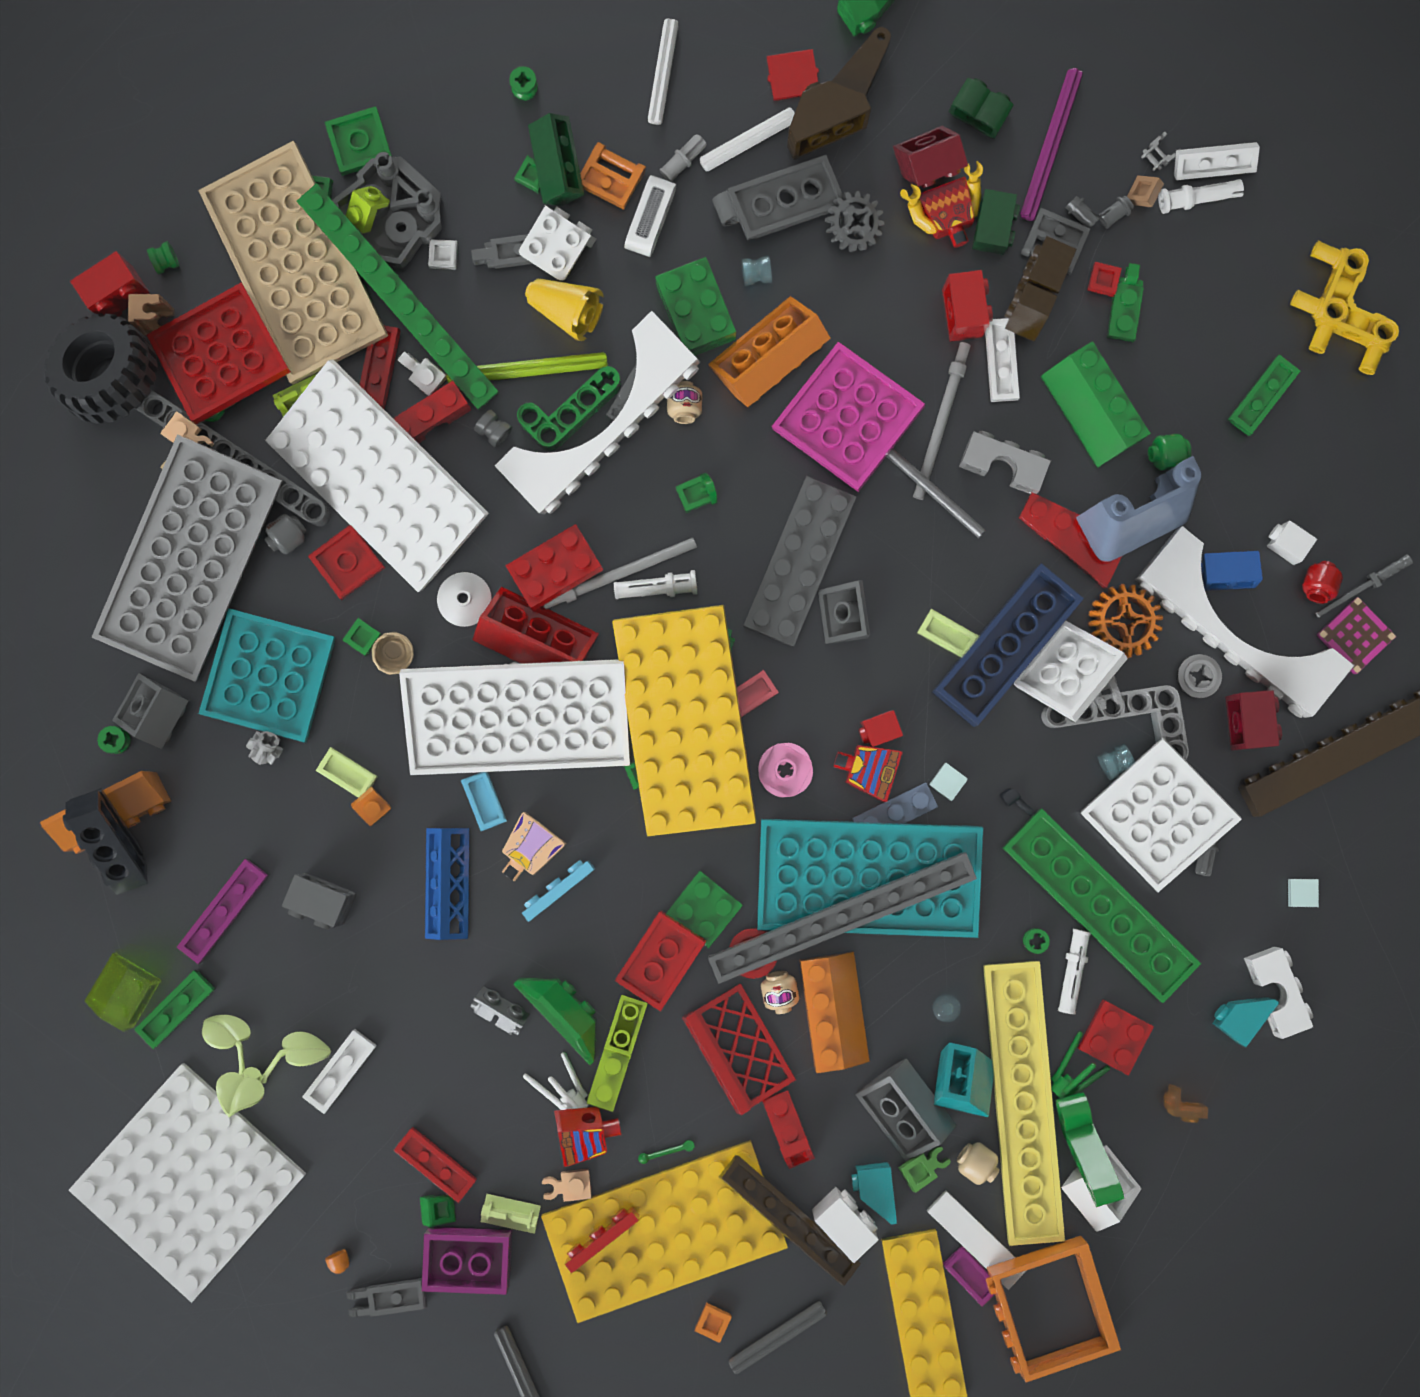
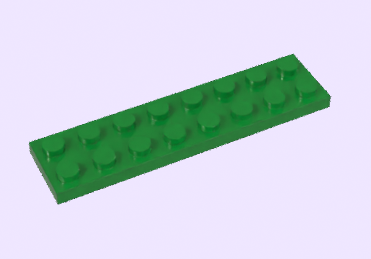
M1039 809L1002 847L1161 1003H1164L1201 965L1177 939L1043 809Z

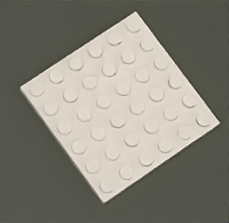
M182 1063L74 1183L69 1191L192 1303L306 1173L239 1112L228 1117L218 1101L216 1091L185 1063Z

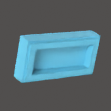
M481 772L461 780L481 831L507 822L488 772Z

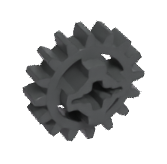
M860 191L853 192L852 197L849 192L842 194V199L837 197L833 200L836 206H830L827 209L832 215L825 218V222L831 223V227L826 230V233L833 232L834 236L831 242L839 240L841 242L839 246L841 250L849 245L850 252L856 251L857 246L860 251L867 249V244L871 246L876 243L873 237L882 235V232L877 228L884 225V221L878 220V216L883 214V210L876 211L875 207L878 201L870 203V194L868 193L860 198ZM849 204H857L860 205L862 208L858 209L855 208L853 205ZM861 215V216L857 219L858 221L855 223L856 226H853V227H850V228H849V226L852 224V222H853V220H854L853 217H857V216ZM851 234V235H854L856 238H860V239H858V240L851 239V238L847 237V235Z

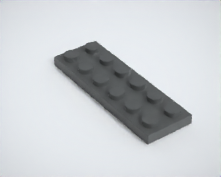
M806 476L743 627L794 647L856 496Z

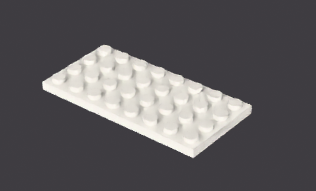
M334 360L327 361L265 440L417 592L424 590L489 514Z
M597 660L400 670L410 775L630 765L628 718L624 696L626 693L624 661Z

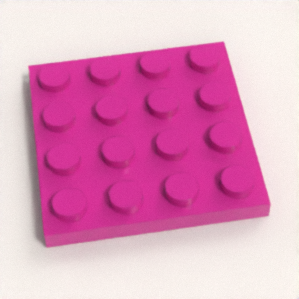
M837 342L772 425V429L859 492L925 408V403L844 345Z

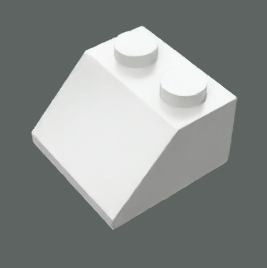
M1107 1145L1104 1146V1149L1120 1181L1124 1193L1123 1200L1096 1208L1078 1168L1071 1173L1061 1187L1096 1232L1120 1222L1142 1189Z

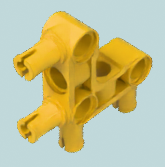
M1318 241L1314 245L1310 256L1331 264L1333 268L1324 292L1319 299L1297 290L1290 305L1311 313L1313 319L1316 320L1315 326L1317 329L1310 343L1309 350L1323 354L1332 333H1335L1367 348L1359 370L1365 374L1373 375L1376 372L1382 355L1389 351L1392 341L1397 338L1399 333L1398 325L1379 313L1372 314L1356 307L1354 303V293L1358 284L1364 279L1369 262L1366 252L1362 249L1355 248L1350 250L1346 247L1339 250ZM1348 259L1355 262L1356 269L1348 265ZM1328 308H1331L1335 311L1336 318H1332L1329 316L1327 312ZM1378 329L1385 332L1386 339H1382L1378 335Z

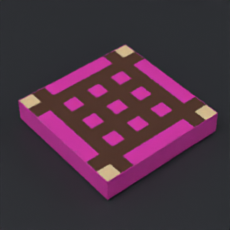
M1359 597L1354 598L1316 634L1329 649L1333 648L1354 665L1350 670L1353 674L1360 672L1396 637Z

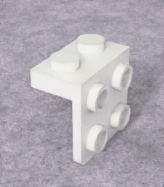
M545 206L520 247L519 253L522 257L556 279L563 281L567 278L585 246L591 248L596 238L590 235L592 229L579 221L575 225L568 221L570 215L557 206L554 211Z

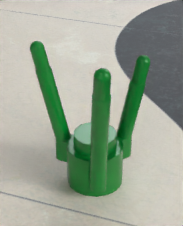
M1082 1032L1077 1033L1057 1072L1051 1077V1080L1054 1082L1051 1090L1059 1098L1080 1093L1110 1070V1066H1105L1080 1085L1079 1083L1096 1067L1095 1063H1091L1075 1079L1068 1074L1062 1077L1083 1035Z

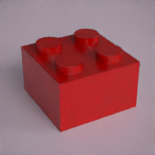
M117 251L70 280L87 308L94 314H103L104 316L105 314L121 316L122 311L128 308L129 294L150 293L133 266Z
M982 270L949 274L942 291L950 342L982 338L989 327V322L993 321L992 307L987 305L986 295L989 294L987 278H983Z

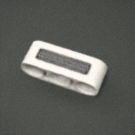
M650 175L625 241V249L648 257L652 256L676 191L675 183Z

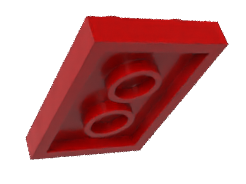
M576 524L505 565L533 612L603 571L602 566Z
M660 910L615 981L661 1012L706 943V940Z

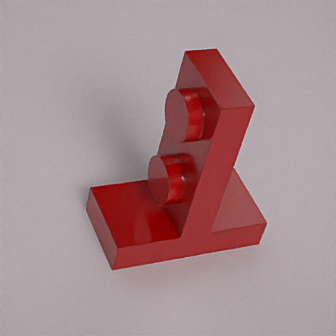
M787 1090L763 1100L781 1153L789 1169L815 1159L789 1091Z

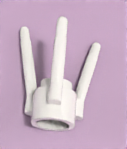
M562 1052L561 1056L577 1092L574 1089L566 1092L550 1076L548 1081L562 1096L559 1100L528 1074L523 1075L525 1080L558 1106L560 1110L588 1107L585 1100L588 1094L582 1088L566 1052Z

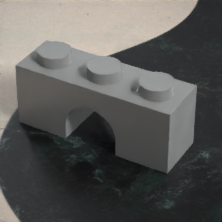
M979 431L978 433L973 432L970 436L959 467L985 476L992 462L997 460L1005 461L1013 470V477L1009 486L1029 494L1031 492L1037 494L1040 491L1050 460L1045 459L1043 453L1034 450L1026 452L1019 449L1020 446L1012 441L1005 440L1003 443L995 440L994 435L985 431Z

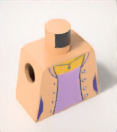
M523 812L502 850L511 859L502 873L513 881H516L524 869L530 874L535 875L567 843L529 814Z

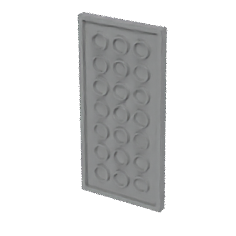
M177 435L92 638L196 682L283 480L184 436Z

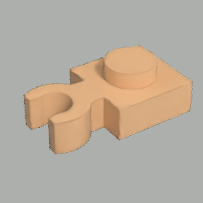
M177 411L160 433L173 443L176 436L181 435L199 444L207 443L211 447L214 445L208 437L197 436L202 429Z
M589 1169L561 1172V1180L551 1176L545 1177L542 1180V1184H551L554 1187L553 1192L544 1193L543 1196L546 1200L554 1199L558 1194H563L564 1202L592 1198Z

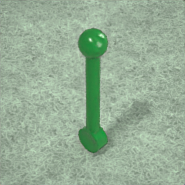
M686 1140L683 1145L651 1154L641 1153L638 1161L641 1164H646L650 1159L686 1150L690 1152L695 1147L694 1142Z

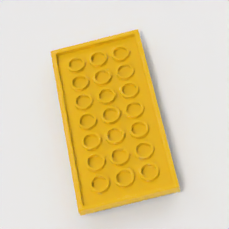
M724 605L614 619L612 622L619 661H624L626 692L624 696L647 836L755 824L757 820Z
M751 1140L592 1196L591 1199H583L542 1214L541 1218L577 1323L788 1248L784 1234L719 1178V1175L735 1155L740 1156L763 1177ZM633 1206L640 1215L639 1221L571 1274L565 1266L566 1258L569 1257L567 1252L578 1243H581L583 1246L591 1239L589 1235L599 1226L603 1225L606 1228L613 1222L611 1218L622 1208L629 1210Z

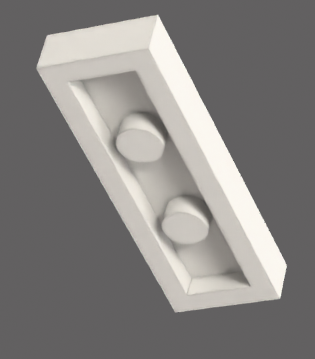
M1257 142L1176 150L1174 177L1176 180L1257 172L1260 147Z
M1008 318L993 319L992 322H989V327L985 331L991 402L1016 401L1020 398L1015 336L1013 332L1005 329Z
M354 1029L303 1095V1098L325 1114L377 1045Z

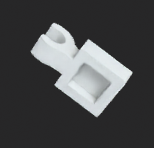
M404 351L398 359L401 364L413 372L409 380L428 396L437 391L447 378V375L428 358H425L420 363L410 353Z

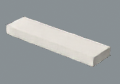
M946 1190L927 1209V1212L985 1268L1016 1258ZM1026 1271L1003 1278L1001 1282L1009 1290Z

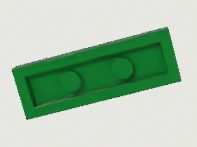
M1278 355L1234 410L1228 421L1247 436L1252 435L1300 373V370L1281 355Z
M194 970L134 1030L152 1049L157 1048L215 988L198 970Z

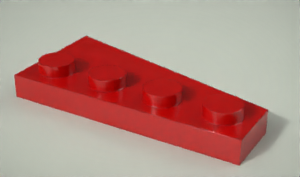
M1031 492L1019 519L1043 539L1048 540L1065 557L1067 556L1078 565L1079 569L1085 574H1089L1102 588L1106 589L1121 557L1109 562L1100 560L1095 555L1076 519L1079 514Z

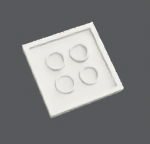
M1065 621L1017 678L1014 685L1076 722L1128 658L1124 652Z

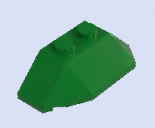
M519 978L513 985L585 1061L591 1065L596 1058L597 1019L593 1016L596 1013L593 1007L585 1000L581 1003L574 996L577 991L566 980L562 983L559 979Z

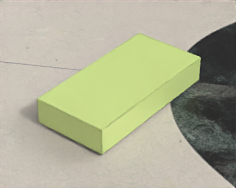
M930 609L917 632L959 657L965 653L978 637L977 634L933 609Z
M330 747L316 769L317 772L358 798L372 787L378 778L377 775Z

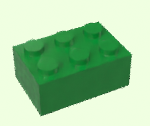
M706 257L655 276L657 289L676 337L694 356L736 340V330Z

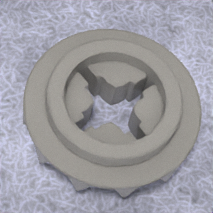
M1198 654L1190 656L1178 668L1177 681L1182 691L1191 697H1208L1214 694L1221 684L1222 672L1220 666L1213 658L1207 655ZM1202 668V675L1209 679V681H1200L1196 685V678L1189 674V672H1198Z

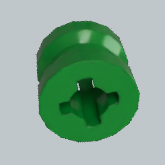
M521 66L512 71L509 81L514 96L524 101L532 99L538 91L536 75L533 70Z
M168 241L162 243L161 247L157 249L153 247L147 249L149 259L158 275L164 273L165 269L169 267L173 269L179 267L176 254Z
M108 726L100 731L97 741L99 747L106 753L121 754L129 749L131 736L121 727Z

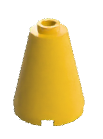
M539 278L534 282H530L526 288L525 296L527 297L528 304L574 339L584 341L587 338L583 337L586 332L592 333L603 310V304L599 303V296L604 298V295L600 289Z

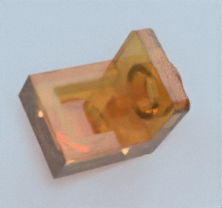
M1169 1085V1091L1165 1092L1164 1106L1168 1109L1169 1114L1174 1117H1182L1181 1121L1198 1123L1199 1118L1208 1119L1207 1106L1201 1103L1180 1102L1181 1088Z

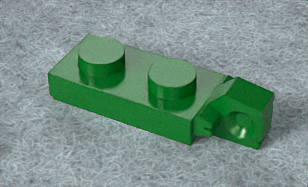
M1129 263L1125 270V276L1119 277L1116 294L1112 300L1107 338L1134 342L1136 339L1144 289L1143 281L1138 280L1140 269L1138 264Z

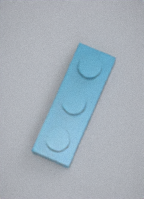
M579 860L568 869L570 873L568 877L563 881L558 877L546 886L549 892L540 898L538 895H535L524 904L527 908L522 912L528 922L594 871V866L589 860L584 864Z

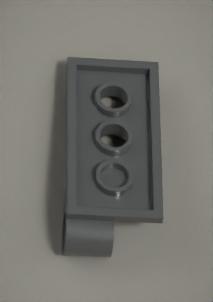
M823 155L730 187L727 191L715 196L712 201L722 226H731L740 222L745 236L749 240L828 214V207L836 206L833 200L837 197L842 199V192L827 155ZM813 184L817 188L818 194H807L804 190V185ZM783 192L791 194L793 202L790 204L783 203L780 200L779 194Z

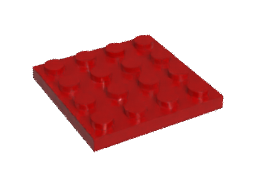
M242 282L147 334L191 422L195 425L291 373Z

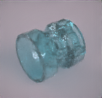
M769 255L760 256L758 260L750 258L741 260L745 286L754 285L758 281L764 284L772 283Z
M1125 744L1115 747V750L1111 753L1105 752L1098 756L1101 768L1109 780L1119 777L1120 772L1126 771L1135 763L1131 752Z

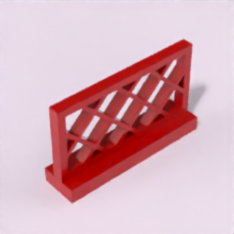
M741 984L734 986L695 1011L682 1017L737 1114H745L751 1110L750 1108L796 1080ZM737 992L743 1000L741 1012L726 1009L728 998ZM723 1001L722 1008H721V1007H718V1006H715V1005H717L718 1003H720V1002ZM746 1007L751 1015L745 1014ZM710 1008L720 1010L721 1013L717 1027L708 1025L701 1014ZM725 1012L739 1015L736 1032L721 1028ZM744 1017L754 1019L757 1024L754 1036L740 1033ZM709 1028L716 1030L715 1036H713ZM720 1031L735 1035L731 1051L721 1049L717 1043ZM760 1031L765 1039L758 1038ZM739 1036L753 1039L749 1056L735 1052ZM757 1041L769 1045L771 1050L768 1061L754 1057ZM724 1053L730 1054L729 1060H727ZM734 1055L748 1059L745 1075L733 1071L731 1066ZM774 1056L777 1059L778 1063L772 1062ZM753 1060L767 1064L763 1080L749 1076ZM771 1065L781 1067L787 1078L777 1084L769 1082L768 1077ZM738 1077L744 1078L742 1084L740 1083ZM748 1079L762 1083L760 1095L750 1100L745 1091ZM767 1084L773 1086L765 1091Z

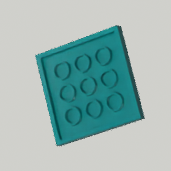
M228 608L199 714L264 732H272L278 736L307 743L336 637Z

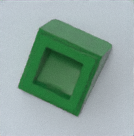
M448 1194L420 1197L423 1225L433 1227L456 1222L454 1199Z

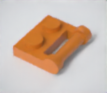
M598 142L580 173L583 189L624 210L639 181L643 178L646 166L640 163L636 165L607 150L605 145ZM603 159L632 175L627 179L598 164V161Z

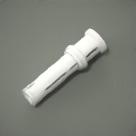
M1237 179L1235 181L1194 188L1189 185H1183L1181 189L1170 191L1165 188L1161 189L1158 195L1159 207L1161 212L1165 214L1169 213L1172 209H1191L1194 207V204L1242 197L1243 192L1239 191H1244L1242 180Z
M691 570L688 574L673 575L671 572L665 574L663 578L614 582L615 598L667 594V596L675 597V594L690 592L693 595H697L695 570Z

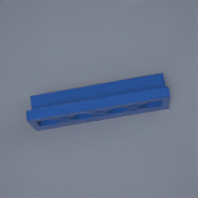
M426 828L425 939H468L469 828ZM451 834H460V846L456 851L451 847ZM455 861L460 866V873L456 878L450 874V867ZM454 889L459 893V901L455 906L450 902V894ZM454 916L459 921V933H450V921Z

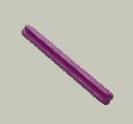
M1077 68L1067 71L1021 210L1020 217L1027 221H1034L1036 219L1080 86L1083 72Z

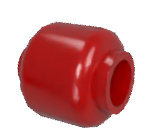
M1322 561L1309 566L1302 585L1307 598L1321 604L1335 599L1343 580L1342 572L1336 568L1335 564L1328 561Z

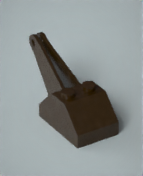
M884 27L876 28L832 81H826L821 84L820 82L812 83L803 91L789 127L787 147L793 160L867 128L871 107L866 96L890 43L891 34L888 29Z

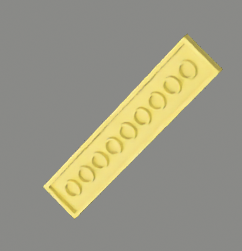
M1040 961L983 965L1008 1244L1013 1246L1065 1241Z

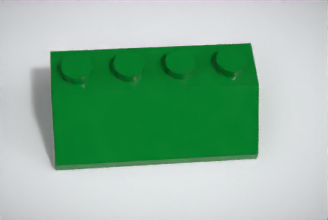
M1093 341L1041 375L1045 385L1097 468L1143 441L1151 434Z

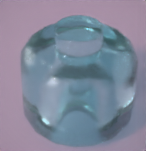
M942 994L935 998L932 1010L937 1019L949 1023L959 1017L961 1006L954 996Z

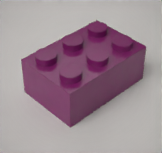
M429 1227L424 1234L422 1291L506 1295L510 1287L512 1230Z

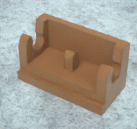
M129 294L128 322L143 335H147L161 327L158 324L159 318L174 316V308L159 294Z

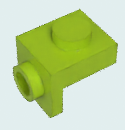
M373 186L353 190L345 216L362 234L371 232L377 209L388 207L390 201L379 189Z

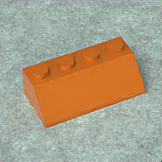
M790 296L708 365L730 392L745 406L749 407L752 403L758 401L771 387L777 385L794 368L800 366L812 353L819 350L830 339V336L818 315Z
M140 771L103 790L128 828L141 822L139 817L147 813L153 816L165 810L164 805L171 802L157 772ZM65 810L40 822L42 828L64 852L74 851L75 854L85 851V849L81 850L79 848L76 836L72 830L68 831L63 823Z
M854 951L799 959L816 1073L843 1070L870 1062Z

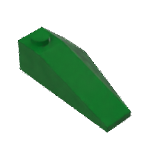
M839 0L837 12L855 37L861 32L863 34L870 32L895 0Z

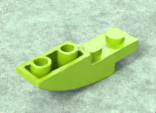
M621 995L586 1104L613 1112L648 1003Z

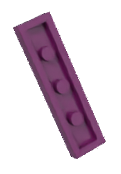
M244 859L177 948L197 964L202 963L269 875L250 860Z

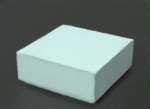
M944 763L929 785L952 801L968 778L949 764Z
M1288 879V906L1319 907L1318 879Z

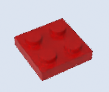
M1102 1000L1078 1049L1129 1076L1154 1026Z

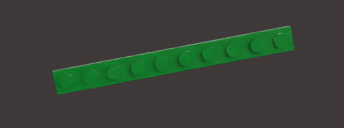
M317 183L296 201L478 410L499 393Z

